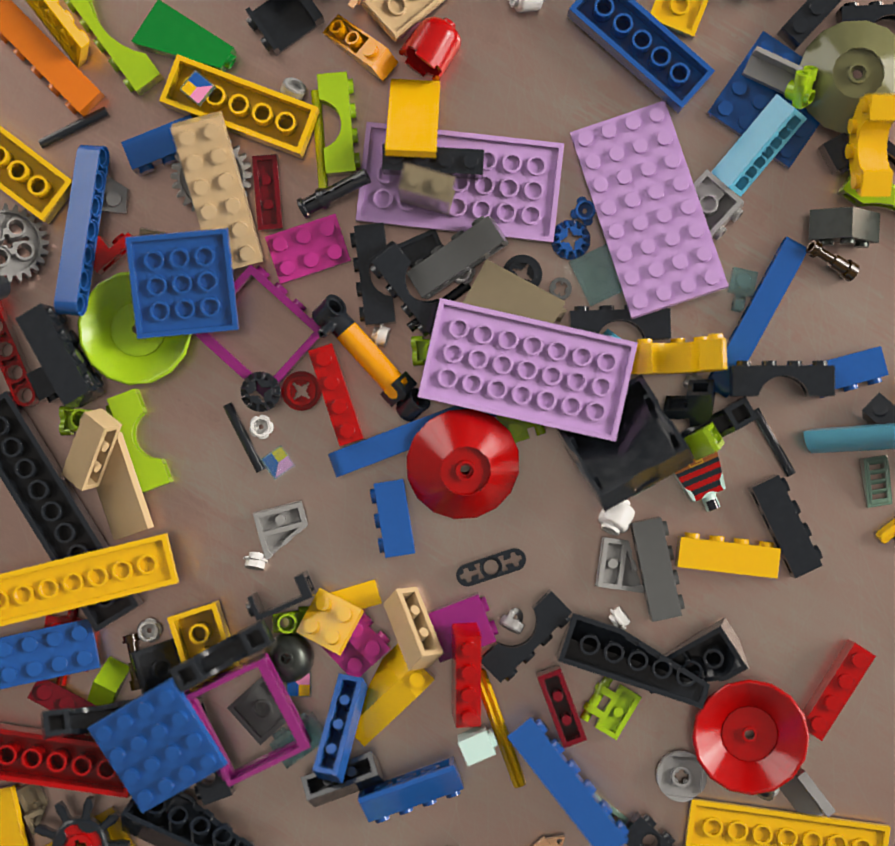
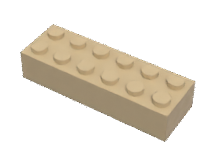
M222 111L173 123L171 126L172 135L201 230L228 228L233 269L263 262V252Z

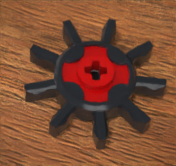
M90 795L83 804L82 815L72 817L67 806L61 800L54 805L56 813L63 822L59 829L39 824L34 831L40 836L52 839V846H77L78 842H85L86 846H131V841L111 840L107 830L108 827L117 822L121 813L116 811L110 814L106 820L100 822L92 817L95 802L94 796Z

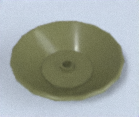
M867 20L843 21L823 30L806 48L799 66L803 67L802 70L807 65L818 68L816 81H814L812 88L816 92L815 98L810 105L806 106V109L823 127L849 135L848 121L853 119L861 97L866 94H895V34L888 28ZM854 71H860L862 73V77L860 79H856L853 76Z

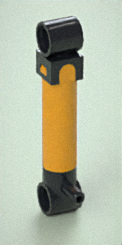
M328 295L312 311L313 320L322 327L318 330L319 337L325 338L332 333L382 388L383 392L380 395L391 407L396 404V411L403 420L407 422L414 421L429 408L430 400L418 397L419 388H414L417 385L416 381L407 371L401 374L349 316L343 300L336 295Z

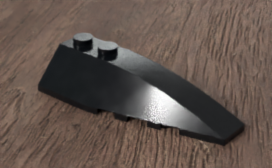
M573 613L556 657L559 662L703 709L710 687L709 683L622 628Z
M182 791L144 813L140 811L133 798H131L121 813L122 831L154 846H254L244 837L240 838L235 834L229 825L223 824L216 819L210 810H205L197 804V800L191 795Z

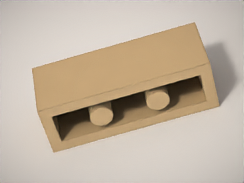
M102 408L84 412L61 475L81 491L99 487L122 424Z
M417 587L396 589L383 605L408 670L429 668L443 654L419 590Z

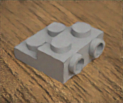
M706 169L693 184L712 239L719 240L727 231L724 226L730 220L736 222L744 211L741 208L744 205V201Z

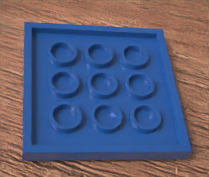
M765 31L761 33L707 112V115L740 137L776 94L792 105V101L785 99L783 94L742 76L745 66L757 46L800 65L802 56ZM806 107L797 110L807 119L773 158V160L787 169L794 163L820 124L807 112Z
M228 228L125 237L137 339L239 329Z
M173 677L87 728L142 813L225 767L228 763L185 694L181 693Z

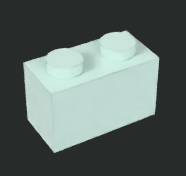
M485 723L458 734V745L468 766L496 754L497 738L492 727L487 729Z

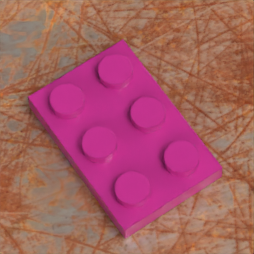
M336 214L265 236L281 285L351 262Z

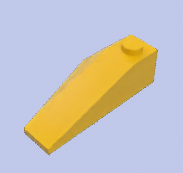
M398 643L382 658L367 689L355 738L364 747L435 680V675L428 668L408 670Z

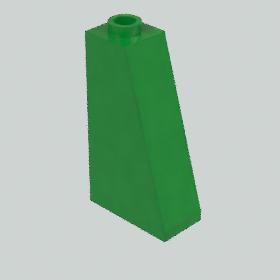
M157 0L131 40L135 47L140 50L175 59L178 54L223 72L226 69L230 70L237 59L233 46L161 0Z

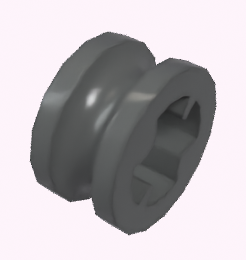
M556 278L549 286V293L562 300L568 298L572 292L571 283L565 278ZM558 282H561V285L564 283L567 286L563 296H560V293L557 295L554 292Z

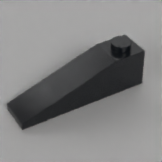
M726 618L707 627L664 655L706 682L725 681L749 668L740 640Z

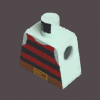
M717 451L698 460H695L693 457L694 463L673 474L690 502L702 499L707 512L721 507L715 493L726 489Z

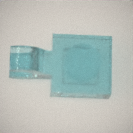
M738 267L732 268L727 291L734 294L731 311L741 313L744 310L745 297L752 298L754 295L758 272Z

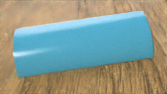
M776 94L711 173L741 197L807 118Z
M895 423L813 428L803 431L806 446L813 454L895 449Z

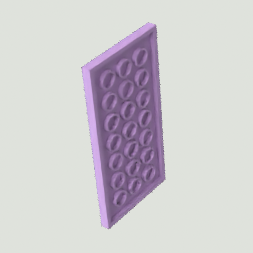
M665 100L570 132L632 319L728 288L720 259Z
M366 123L361 169L364 168L367 171L371 183L359 188L356 222H384V225L457 233L461 230L465 232L470 229L472 222L477 218L489 216L494 219L505 238L547 243L554 242L564 143L438 129L437 147L484 149L482 180L456 178L453 186L455 195L449 215H445L400 201L398 187L402 175H387L382 172L383 144H386L387 124Z
M440 298L418 397L616 442L638 343Z

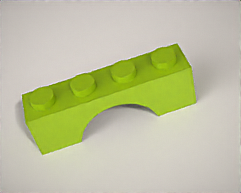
M347 71L317 74L320 103L332 108L341 119V130L337 139L331 145L323 148L327 177L352 175L357 172L356 168L361 167L360 153H355L354 143H359L358 130L352 127V118H356L355 103H350V94H354L353 78L348 79Z
M134 388L108 398L106 411L122 424L120 432L122 431L142 493L174 482L166 460L147 455L137 442V426L143 416L148 413L139 389Z

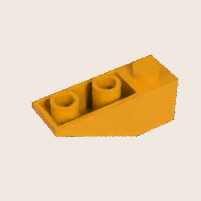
M339 14L322 32L381 81H384L399 63L386 46Z

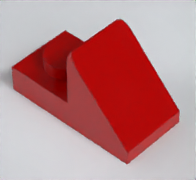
M129 232L125 235L121 233L112 241L113 246L111 247L98 235L94 270L103 275L127 253L125 237L133 235Z

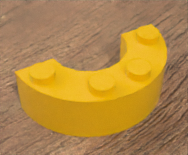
M866 94L860 98L853 119L848 121L850 137L849 144L845 147V157L849 159L851 188L855 189L861 197L891 196L893 171L889 166L887 158V140L890 128L895 122V94Z
M723 334L693 337L694 342H685V338L670 339V343H652V339H637L638 344L631 375L727 370L726 339L723 338Z

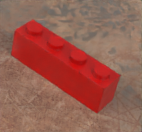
M330 343L309 350L308 353L339 446L342 447L365 439L334 345Z
M477 622L452 624V716L456 728L481 726V633Z
M849 639L802 711L805 715L808 732L823 741L876 657Z

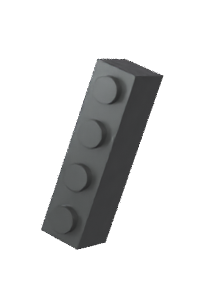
M489 216L477 218L472 222L470 229L465 232L464 230L457 232L451 237V242L445 246L443 244L437 246L431 251V256L425 260L419 259L410 266L411 269L406 274L422 298L430 299L456 281V279L462 277L469 270H472L509 244L493 218Z
M659 516L631 522L630 528L650 620L655 622L682 616L681 609H685L682 594H677L676 585L679 584L677 570H672L671 560H674L672 546H667L665 536L669 535L667 522L662 521V518Z

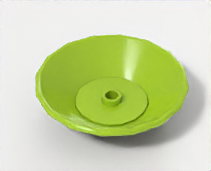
M129 272L117 273L98 283L89 294L86 313L83 316H79L77 322L79 344L90 365L107 379L127 385L152 383L171 373L186 355L192 334L137 339V334L134 332L136 324Z

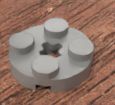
M677 750L667 753L662 757L656 769V781L660 790L669 799L677 802H687L694 799L695 796L704 790L707 782V773L693 753ZM683 769L684 773L688 774V778H684L682 783H679L675 773H679V770Z

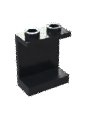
M268 0L253 11L250 7L245 9L248 18L245 20L254 32L258 30L263 38L260 41L268 52L273 50L276 56L325 22L322 13L312 0Z
M308 571L294 577L301 595L269 609H264L257 592L247 597L248 603H246V608L251 617L255 616L256 620L259 621L314 597L317 592Z

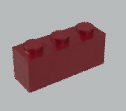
M557 665L536 673L563 748L586 741L587 737L560 666Z

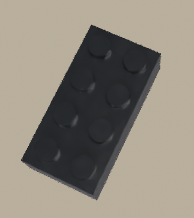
M40 303L15 318L64 406L81 408L105 393L102 388L104 386L103 380L97 373L93 372L84 352L78 347L79 338L67 326L66 322L68 319L66 315L57 314L53 306Z

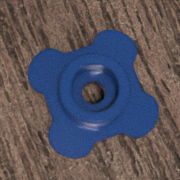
M582 196L577 199V205L575 209L571 210L570 215L572 219H579L583 221L584 225L589 226L593 223V216L596 210L594 204Z

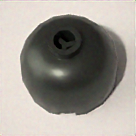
M295 633L277 635L274 638L275 642L266 647L265 652L268 653L282 682L291 683L301 680L309 673L313 666L314 653L306 638L300 637L299 634Z

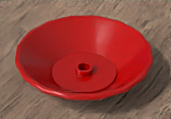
M473 409L449 410L430 419L414 436L406 457L407 479L417 499L432 512L452 519L477 518L496 509L512 492L519 474V450L510 430L494 416ZM467 465L469 470L462 472L460 471L461 467Z
M748 679L728 683L707 697L703 709L700 708L696 714L692 741L697 761L710 779L729 791L756 795L775 791L794 778L806 759L809 733L804 713L789 694L772 683ZM747 730H752L754 732V736L752 738H747L745 736V732Z

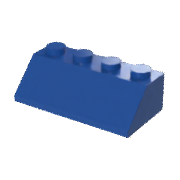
M453 756L361 790L358 795V801L368 822L375 821L376 823H381L390 819L389 815L399 812V815H404L413 811L414 806L422 804L423 807L436 803L437 798L446 796V798L455 797L461 794L460 790L464 789V784Z

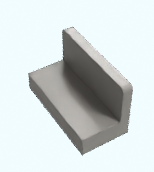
M757 46L752 52L742 76L784 95L788 83L794 80L796 71L802 70L803 67Z
M801 767L793 779L779 788L799 813L820 816L824 813L829 817L836 812Z

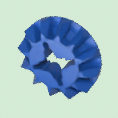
M565 220L555 227L554 242L551 243L552 248L557 255L564 259L573 260L580 258L587 252L590 246V233L586 226L577 220ZM568 229L573 236H581V238L574 242V250H572L570 243L560 242L568 237Z

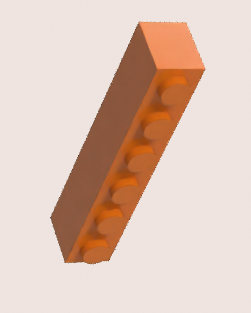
M0 0V39L5 44L10 41L16 47L13 52L23 62L27 59L33 65L30 70L40 80L45 77L50 82L47 87L57 97L61 94L67 100L65 106L74 115L79 112L83 117L86 116L105 96L12 0Z

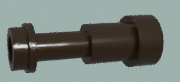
M813 240L808 244L806 253L812 258L817 256L827 262V266L838 272L839 276L844 280L850 282L857 276L860 269L859 264L851 259L846 260L836 253L828 252L822 248L823 244L820 241Z
M137 633L122 636V643L127 644L128 653L138 650L136 641H139L140 638H138ZM130 658V663H128L131 681H129L131 691L140 690Z

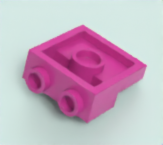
M365 612L341 656L322 647L347 675L355 677L363 675L391 649V646L388 644L391 641L382 630L377 632L371 626L374 622Z

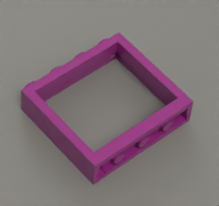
M249 265L234 282L235 294L253 276L314 331L274 375L280 385L308 354V351L319 342L321 337L318 335V330L322 327L315 323L313 317L310 318L304 313L307 308L295 298L292 302L286 296L288 291L280 283L276 282L273 285L267 279L270 274L260 265L257 268ZM209 333L194 334L243 379L252 374L243 363ZM258 381L256 382V391L264 397V393L271 388H262Z
M267 652L184 693L228 761L225 767L217 771L218 776H221L222 780L226 781L228 787L311 748L312 738ZM258 667L295 740L234 769L197 696Z

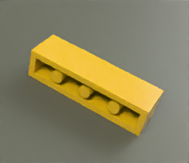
M685 532L684 537L678 536L674 566L778 579L781 549L774 547V542L759 541V545L749 544V539L734 538V542L724 541L725 537L710 535L708 540L700 539V534Z

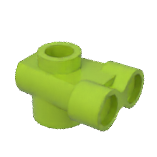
M807 65L804 67V70H797L794 80L788 83L784 96L785 99L792 101L794 108L803 109L813 102L816 92L812 88L817 77V67Z
M424 336L411 337L413 366L425 365L431 339H424Z
M60 406V435H74V432L78 430L83 413L91 410Z
M309 606L298 607L296 611L273 614V633H296ZM282 618L289 620L288 626L282 627L280 625Z

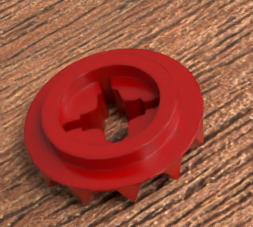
M294 372L282 384L283 400L294 410H309L317 404L321 397L318 380L309 372ZM309 382L310 384L307 386L306 392L310 398L308 399L301 395L299 398L294 399L298 391L293 384L295 383L302 387Z

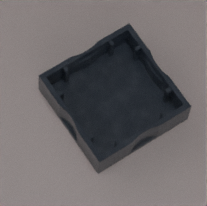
M642 375L629 381L616 442L556 429L560 439L604 512L694 463L689 446L674 423L663 413L658 399Z

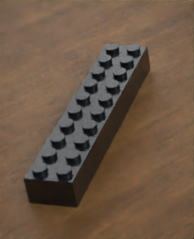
M10 391L2 393L0 395V478L51 561L108 548L107 542L70 482L61 475L62 469L23 406L18 405L14 401ZM135 593L80 608L95 632L144 602L139 594Z

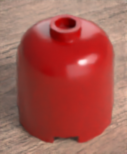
M433 16L425 18L402 45L399 55H405L407 57L405 63L422 77L427 73L433 76L432 81H439L461 46V38L455 29V23L448 18L442 19Z

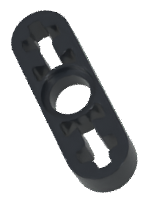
M510 548L462 564L457 569L456 578L463 586H473L522 569L526 563V556L522 550ZM512 552H515L517 556L521 555L522 559L518 561L519 565L514 566L513 563L505 564L508 569L502 571V563L498 559L499 556L503 555V560L511 558ZM494 560L498 563L496 573L488 574L484 571L486 561ZM480 563V571L484 576L483 578L479 579V575L475 574L471 576L472 581L467 582L465 578L461 579L460 575L464 573L463 569L468 568L469 571L477 570L474 565Z

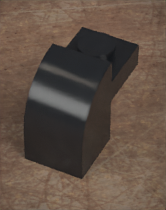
M714 379L689 380L686 396H666L663 413L669 419H689L690 427L705 423L713 413L716 395Z

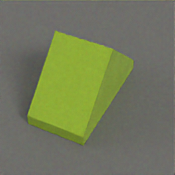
M713 421L684 438L695 460L720 450L725 444Z
M109 656L92 683L87 701L96 706L114 703L130 672L128 664Z

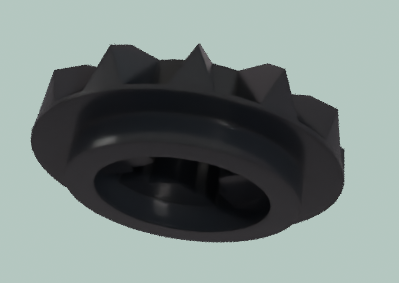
M516 255L506 262L504 269L515 275L517 274L513 269L522 271L526 265L529 266L526 274L532 281L529 279L526 281L539 286L542 280V269L533 257Z
M266 372L252 373L244 379L240 388L241 399L249 409L257 412H265L272 409L278 403L281 396L279 382L274 376ZM257 381L262 388H271L264 393L265 402L259 396H250V394L257 390Z

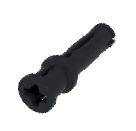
M363 168L325 189L317 188L315 193L303 199L301 197L298 198V207L303 216L308 219L312 213L322 208L328 209L331 206V202L371 183V179Z

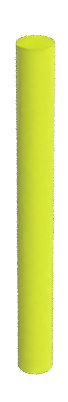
M318 89L311 90L312 105L317 106L320 111L314 128L318 188L325 189L328 187V177L325 172L323 149L325 148L323 113Z

